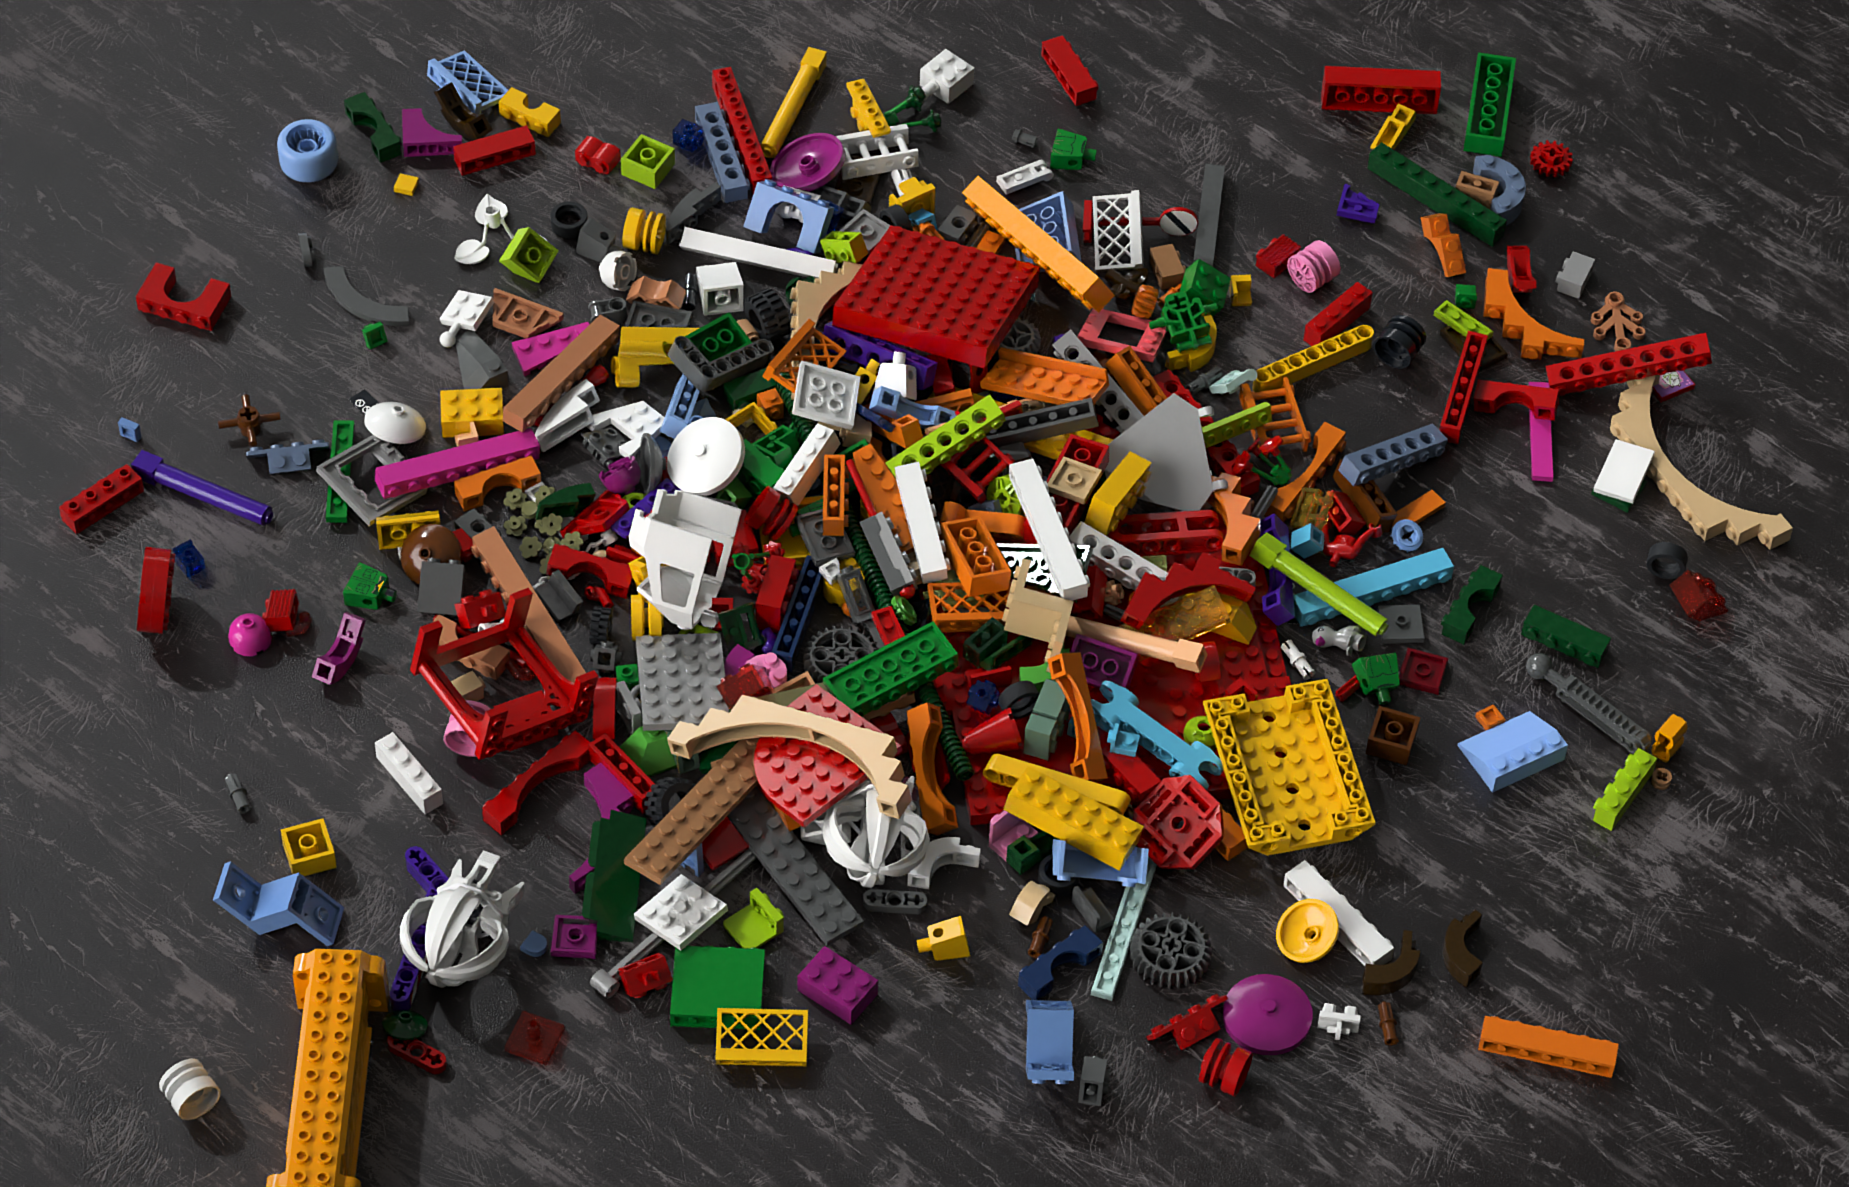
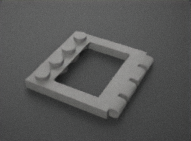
M374 435L318 465L316 472L368 526L376 523V517L388 516L425 495L427 492V488L416 492L402 494L377 506L367 499L368 495L363 490H359L349 476H345L340 471L343 466L370 451L384 466L405 460V457L395 447H391L392 444L390 442L379 439Z

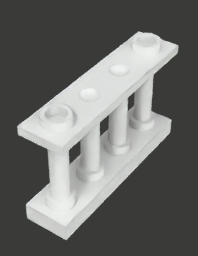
M907 124L890 126V134L875 138L872 137L869 130L836 136L842 143L846 154L845 162L842 166V179L846 180L890 172L896 169L918 167V149L909 150L906 145L909 144ZM899 146L901 152L890 153L888 147ZM880 149L882 155L870 156L869 151ZM861 152L863 158L851 159L850 154Z

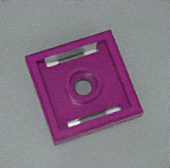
M555 915L551 956L596 959L597 924L589 923V920L584 919L583 916ZM573 935H578L579 939L574 940L571 939V937Z

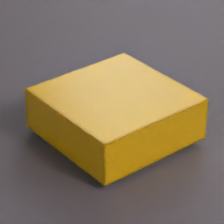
M400 173L393 187L394 192L413 196L418 186L419 178Z

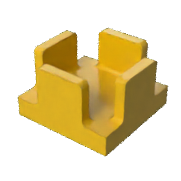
M915 177L899 183V189L903 192V196L897 199L894 194L889 195V207L894 204L899 205L907 215L922 208L933 214L935 213L936 188L932 183L927 185L924 180L919 182Z

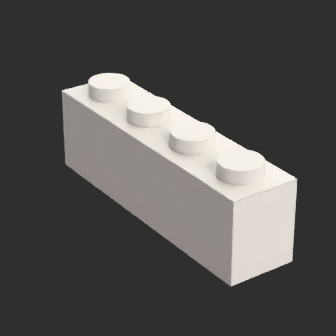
M818 423L773 487V489L781 494L779 499L781 502L788 498L790 500L789 505L792 503L799 505L824 469V455H833L841 444L834 430Z
M393 732L375 742L377 759L425 815L443 804L442 789Z

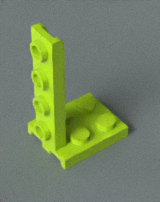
M1263 402L1202 427L1206 448L1272 422L1271 405L1268 402Z

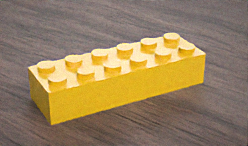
M1027 766L1009 792L1003 809L1119 871L1138 844L1144 826L1030 766Z

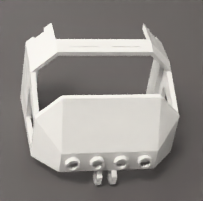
M657 489L652 513L645 518L643 516L644 512L636 509L629 533L630 547L645 557L648 577L637 587V591L671 623L677 624V627L681 629H693L699 621L705 627L714 628L718 624L719 618L717 612L711 610L712 598H717L723 584L742 509L681 490H675L674 494H667L666 490ZM712 540L724 545L715 577L704 573Z

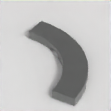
M343 266L323 268L329 291L347 311L370 322L373 320L382 322L383 325L409 326L408 306H390L369 300L351 286L346 278Z

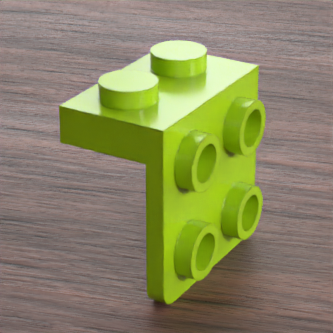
M755 888L750 892V904L724 920L723 927L742 948H759L784 932V915L779 908H775L771 904L767 894H762L758 888Z

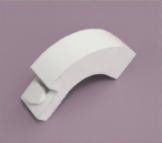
M945 837L929 842L924 860L908 873L907 886L929 889L933 873L941 866L947 864L978 868L981 848L960 845V838Z

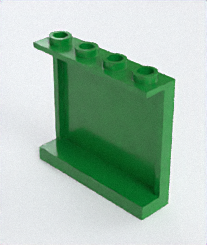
M687 945L680 951L675 947L670 1026L717 1028V1008L761 1009L765 949ZM722 1014V1023L727 1028L737 1021L732 1014ZM748 1015L742 1021L752 1029L760 1020L755 1015ZM739 1023L734 1029L745 1028Z

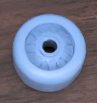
M312 119L298 120L287 125L278 137L279 163L283 172L291 179L299 182H316L328 177L336 168L338 163L336 137L332 129L325 123Z

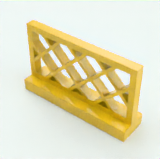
M717 1008L716 1064L807 1066L808 1010ZM722 1014H732L737 1021L727 1028L722 1023ZM748 1015H755L760 1020L752 1029L742 1021ZM771 1015H777L782 1020L774 1030L765 1022ZM793 1016H803V1024L797 1030L788 1022ZM739 1023L748 1031L740 1040L731 1032ZM762 1023L770 1031L763 1040L754 1033ZM784 1024L794 1032L785 1041L776 1033ZM721 1028H723V1029L725 1030V1032H724L722 1035H721ZM802 1029H803V1037L799 1034V1032H800ZM727 1034L737 1042L731 1048H721V1040ZM750 1034L759 1042L753 1049H747L742 1044ZM772 1035L782 1043L777 1049H769L765 1044ZM797 1036L803 1042L802 1050H793L787 1043Z

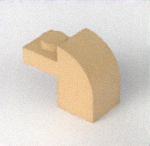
M1030 881L1018 895L1009 915L1028 926L1037 921L1043 906L1052 903L1055 894L1050 892V889L1045 885Z

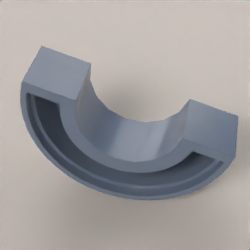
M1491 155L1476 156L1473 174L1499 181L1497 191L1500 193V196L1492 199L1490 210L1506 219V225H1508L1519 216L1522 210L1526 191L1525 180L1514 165L1503 159Z

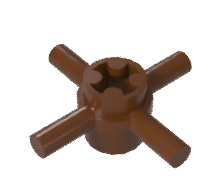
M245 394L241 397L243 408L239 410L237 418L218 421L219 429L238 426L241 434L248 437L249 446L254 447L257 445L256 436L261 431V424L263 422L281 420L280 413L260 415L258 410L251 406L250 396Z

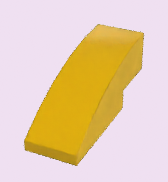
M1398 103L1392 115L1388 116L1371 145V149L1376 148L1382 142L1394 150L1416 119V112Z

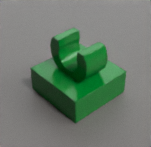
M381 322L370 323L364 326L362 332L366 346L370 350L388 342L384 326Z

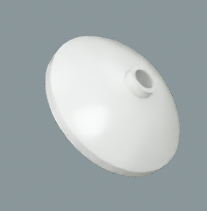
M382 402L370 407L365 414L364 422L367 429L374 436L387 442L397 444L412 443L422 438L426 430V422L420 413L402 403Z

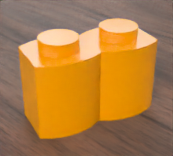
M1672 714L1655 734L1656 742L1652 745V754L1665 763L1669 761L1684 743L1683 735L1687 731V722L1683 718Z

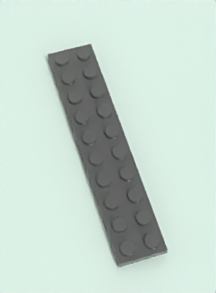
M755 786L727 816L749 845V849L826 946L862 927L864 920L792 831L789 832L779 814L757 786Z

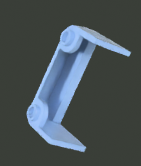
M1053 839V875L1057 876V880L1070 881L1071 877L1122 881V886L1135 887L1136 883L1146 884L1149 849L1135 847L1119 871L1067 844L1066 841Z

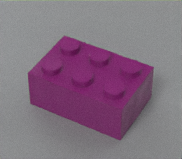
M1076 634L1070 653L1081 652L1087 684L1100 689L1101 684L1106 680L1129 690L1140 659L1139 655Z
M824 946L797 976V990L852 1025L878 995V980Z

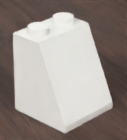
M736 262L696 267L697 285L704 316L744 311L743 281Z

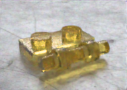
M1303 487L1290 525L1293 528L1300 529L1310 523H1316L1315 527L1322 531L1323 526L1327 524V515L1329 509L1333 506L1335 493L1327 491L1325 497H1322L1323 492L1320 489ZM1321 506L1319 514H1316L1318 507Z

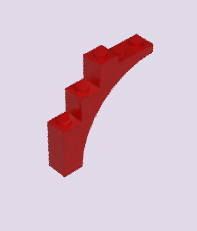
M1202 552L1192 571L1187 566L1174 562L1164 581L1154 574L1145 572L1120 621L1139 631L1145 620L1158 607L1171 599L1186 594L1204 592L1232 596L1247 603L1256 587L1246 580H1240L1233 576L1227 570L1219 569L1222 561L1212 554Z

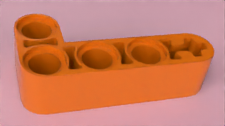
M955 502L944 503L940 524L981 516L992 538L1023 539L1024 523L1027 518L1022 515L968 510Z

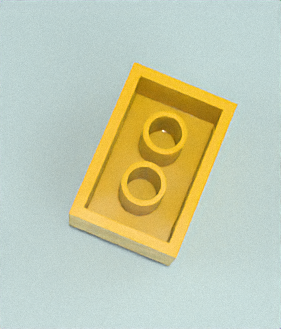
M502 388L440 391L443 438L469 433L470 422H474L478 436L504 435Z

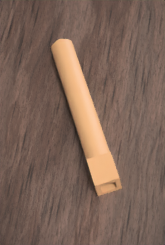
M1071 615L1065 636L1075 638L1076 634H1080L1136 654L1175 663L1177 668L1200 673L1207 657L1205 647L1200 643L1179 639L1176 642Z

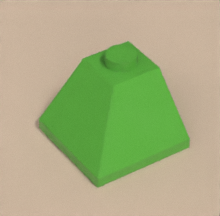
M641 726L620 746V749L648 777L676 768L673 754H671L668 745V737L664 730L643 731V726Z

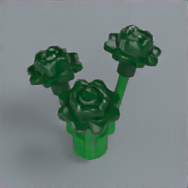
M910 85L906 100L883 114L889 127L896 126V123L899 122L896 114L902 110L912 107L919 112L921 111L926 95L920 86ZM931 109L928 117L922 119V121L903 124H907L908 127L929 126L936 133L937 128L941 127L942 121L940 114L934 113Z

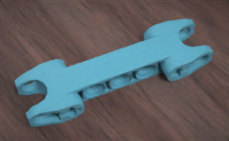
M1105 680L1099 690L1109 703L1102 704L1091 699L1097 726L1109 733V730H1114L1115 723H1118L1120 731L1140 735L1139 745L1171 767L1169 770L1170 777L1191 775L1207 790L1209 784L1199 771H1207L1218 776L1223 773L1224 769L1220 758L1209 747L1199 741H1194L1191 746L1137 708L1139 705L1138 698L1126 688Z

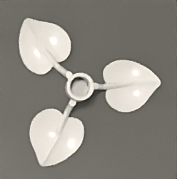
M489 194L485 195L475 212L477 222L484 224L483 240L481 243L473 239L462 242L456 250L454 257L456 261L463 264H476L488 257L490 253L489 248L484 246L486 244L488 227L494 229L502 224L510 238L513 239L514 236L504 220L508 213L505 204L494 199Z

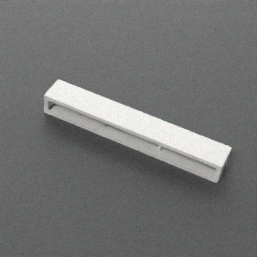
M1034 459L1009 464L1010 481L1060 597L1071 601L1088 597L1089 577L1083 574L1082 561L1076 558L1075 545L1069 542L1068 529L1062 526L1061 513L1055 510V500L1053 496L1050 497L1048 494L1049 487L1047 482L1042 480L1040 466H1036Z

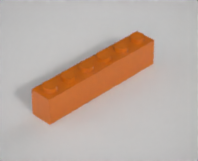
M1485 1016L1478 1050L1612 1078L1619 1044L1609 1040L1590 1038L1586 1035L1570 1034L1563 1030L1556 1031L1543 1026L1523 1024L1520 1021H1509L1496 1016Z

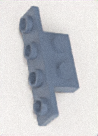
M320 439L313 440L312 444L304 445V442L291 443L292 446L283 447V444L272 445L271 449L264 450L262 447L250 448V451L246 452L247 459L268 456L269 472L272 475L311 470L309 451L330 448L329 442Z

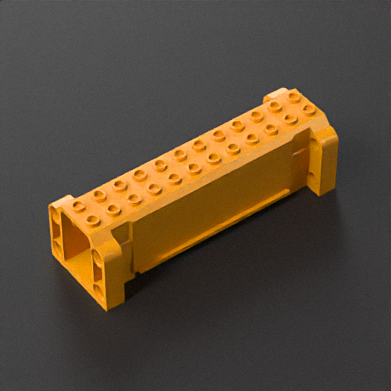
M314 949L309 953H301L295 956L293 982L298 1009H303L286 1146V1170L281 1174L268 1176L266 1187H361L360 1180L356 1178L372 1036V1027H368L369 1011L388 1012L390 993L386 962L382 957L369 955L362 950Z

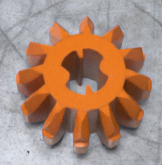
M1141 285L1133 302L1132 315L1149 319L1159 296L1158 290L1149 285Z

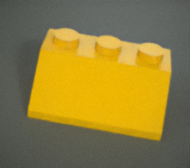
M439 511L376 517L379 550L402 547L409 533L421 525H440Z

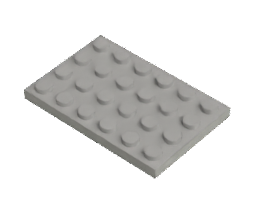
M721 633L636 636L643 731L674 730L679 721L699 726L710 708L724 710L729 713Z

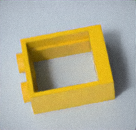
M755 402L725 419L733 426L738 427L752 418L765 435L778 428L775 422L769 420L763 408L758 407Z

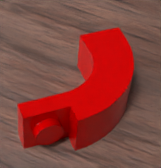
M598 678L593 698V739H597L604 733L611 739H615L617 678Z

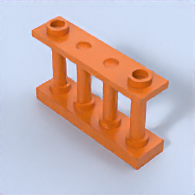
M1283 377L1282 388L1260 392L1251 391L1248 383L1241 384L1239 400L1244 411L1256 406V400L1284 396L1286 404L1271 406V414L1289 411L1292 419L1270 422L1250 430L1253 440L1255 441L1258 437L1261 438L1258 443L1260 448L1267 439H1270V437H1267L1266 431L1295 427L1297 435L1281 437L1283 439L1281 445L1300 442L1303 452H1307L1308 444L1311 443L1310 431H1306L1294 397V386L1290 385L1287 377Z

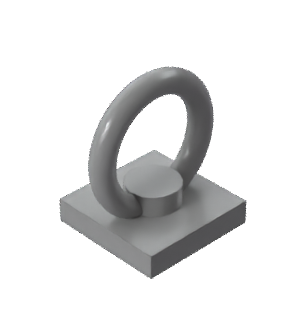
M625 681L616 683V710L631 736L641 727L642 722L641 703L636 698L640 694L638 684L630 691Z

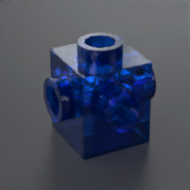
M682 119L672 131L673 144L692 153L704 141L703 127L685 119Z
M977 680L976 684H973L969 689V698L966 703L971 708L989 716L993 707L996 708L999 704L1000 692L996 688L997 685L988 680L984 682Z

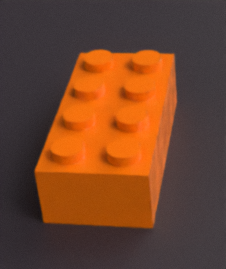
M981 516L941 523L939 540H944L945 554L969 597L1009 589L1011 570Z

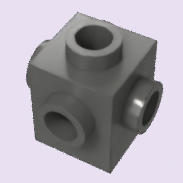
M601 641V644H597L591 650L590 661L593 662V668L599 669V672L610 673L611 670L614 671L617 664H621L622 652H619V646H615L614 642ZM604 653H611V658H605Z

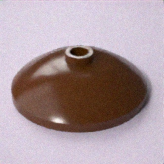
M438 524L421 525L411 531L403 542L401 548L403 570L412 581L420 585L422 561L427 562L428 558L440 559V563H449V560L461 561V546L455 534L448 528ZM428 550V556L424 557V551Z

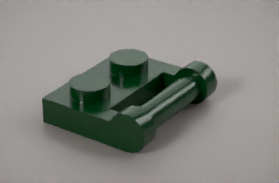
M754 602L717 613L728 653L737 644L745 649H750L765 643L764 636L760 634L754 610L756 608ZM746 613L753 636L752 640H747L740 614Z

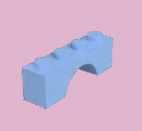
M880 386L873 391L869 407L870 411L894 419L910 414L919 420L920 427L923 429L946 423L956 417V411L941 406H929L912 402L904 398L901 392L884 386Z

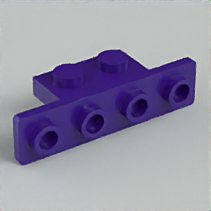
M666 478L611 525V530L622 538L627 539L635 510H642L644 512L643 516L649 514L653 509L657 489H664L667 491V494H674L675 490L681 489L670 479Z

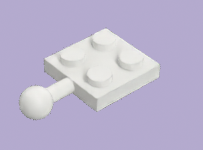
M458 290L440 317L443 325L452 326L449 331L441 334L440 343L442 346L452 347L456 342L455 335L460 328L476 331L494 304L493 298Z

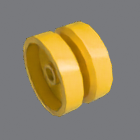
M631 595L632 641H636V636L645 635V628H649L650 636H662L664 615L649 601L648 608H644V597L642 595Z

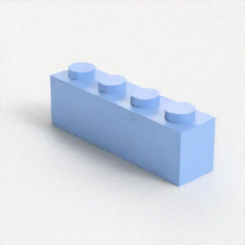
M682 374L677 383L660 432L674 439L688 425L700 392L684 374Z

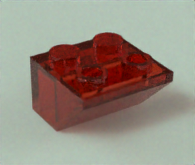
M1687 570L1670 584L1671 589L1690 618L1702 621L1728 612L1724 597L1717 593L1715 589L1716 584L1709 577L1705 578L1698 572L1695 573Z

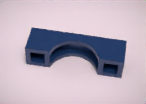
M1086 925L1079 930L1075 929L1063 942H1057L1052 950L1046 954H1041L1033 964L1023 967L1019 972L1018 986L1032 1000H1041L1053 989L1051 973L1056 967L1064 963L1088 965L1102 954L1103 942Z

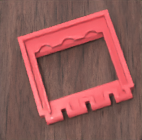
M1092 309L1077 337L1085 347L1116 354L1131 345L1098 338L1106 322L1145 330L1137 347L1131 346V348L1140 360L1153 363L1168 331H1165V327L1151 330L1149 322L1152 320L1105 309L1098 313Z

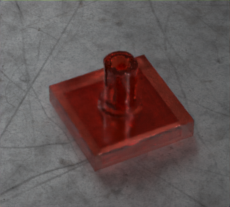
M523 1011L505 1045V1051L547 1066L565 1030V1026Z

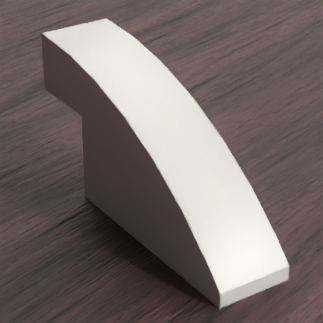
M587 379L564 394L542 419L535 433L542 452L594 422L589 407L598 403L600 399L594 385Z

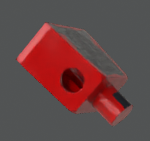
M956 360L951 361L950 366L954 383L962 389L971 388L972 394L986 391V389H981L980 382L988 373V366L984 369Z

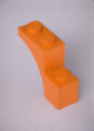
M1438 213L1421 217L1424 237L1428 238L1436 248L1445 277L1466 273L1459 234L1450 233L1447 214Z

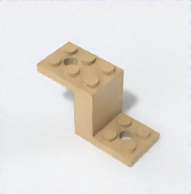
M1023 558L1021 567L1016 566L1013 578L1017 580L1013 579L1005 606L1009 609L1005 608L1002 621L1006 622L1004 630L1049 642L1048 648L1052 650H1047L1044 661L1048 663L1049 658L1061 653L1074 601L1024 588L1031 560ZM1048 664L1046 672H1049V673H1050L1049 664Z

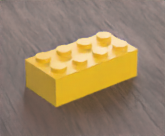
M1130 451L1094 494L1084 523L1105 536L1110 531L1114 532L1119 520H1123L1127 515L1128 508L1132 509L1137 501V497L1141 498L1146 490L1144 484L1151 475L1149 469L1152 462Z

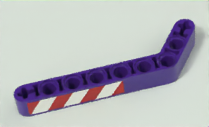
M414 846L406 850L407 871L427 892L425 897L437 895V888L445 884L449 878L421 847ZM425 922L415 930L411 941L417 954L427 964L428 960L425 950L427 922ZM405 954L390 990V1001L393 1011L409 1010L411 1008L424 973L423 970L414 966Z

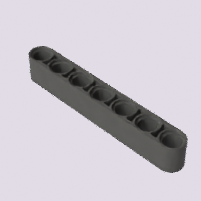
M1205 164L1193 263L1201 259L1213 267L1224 165Z

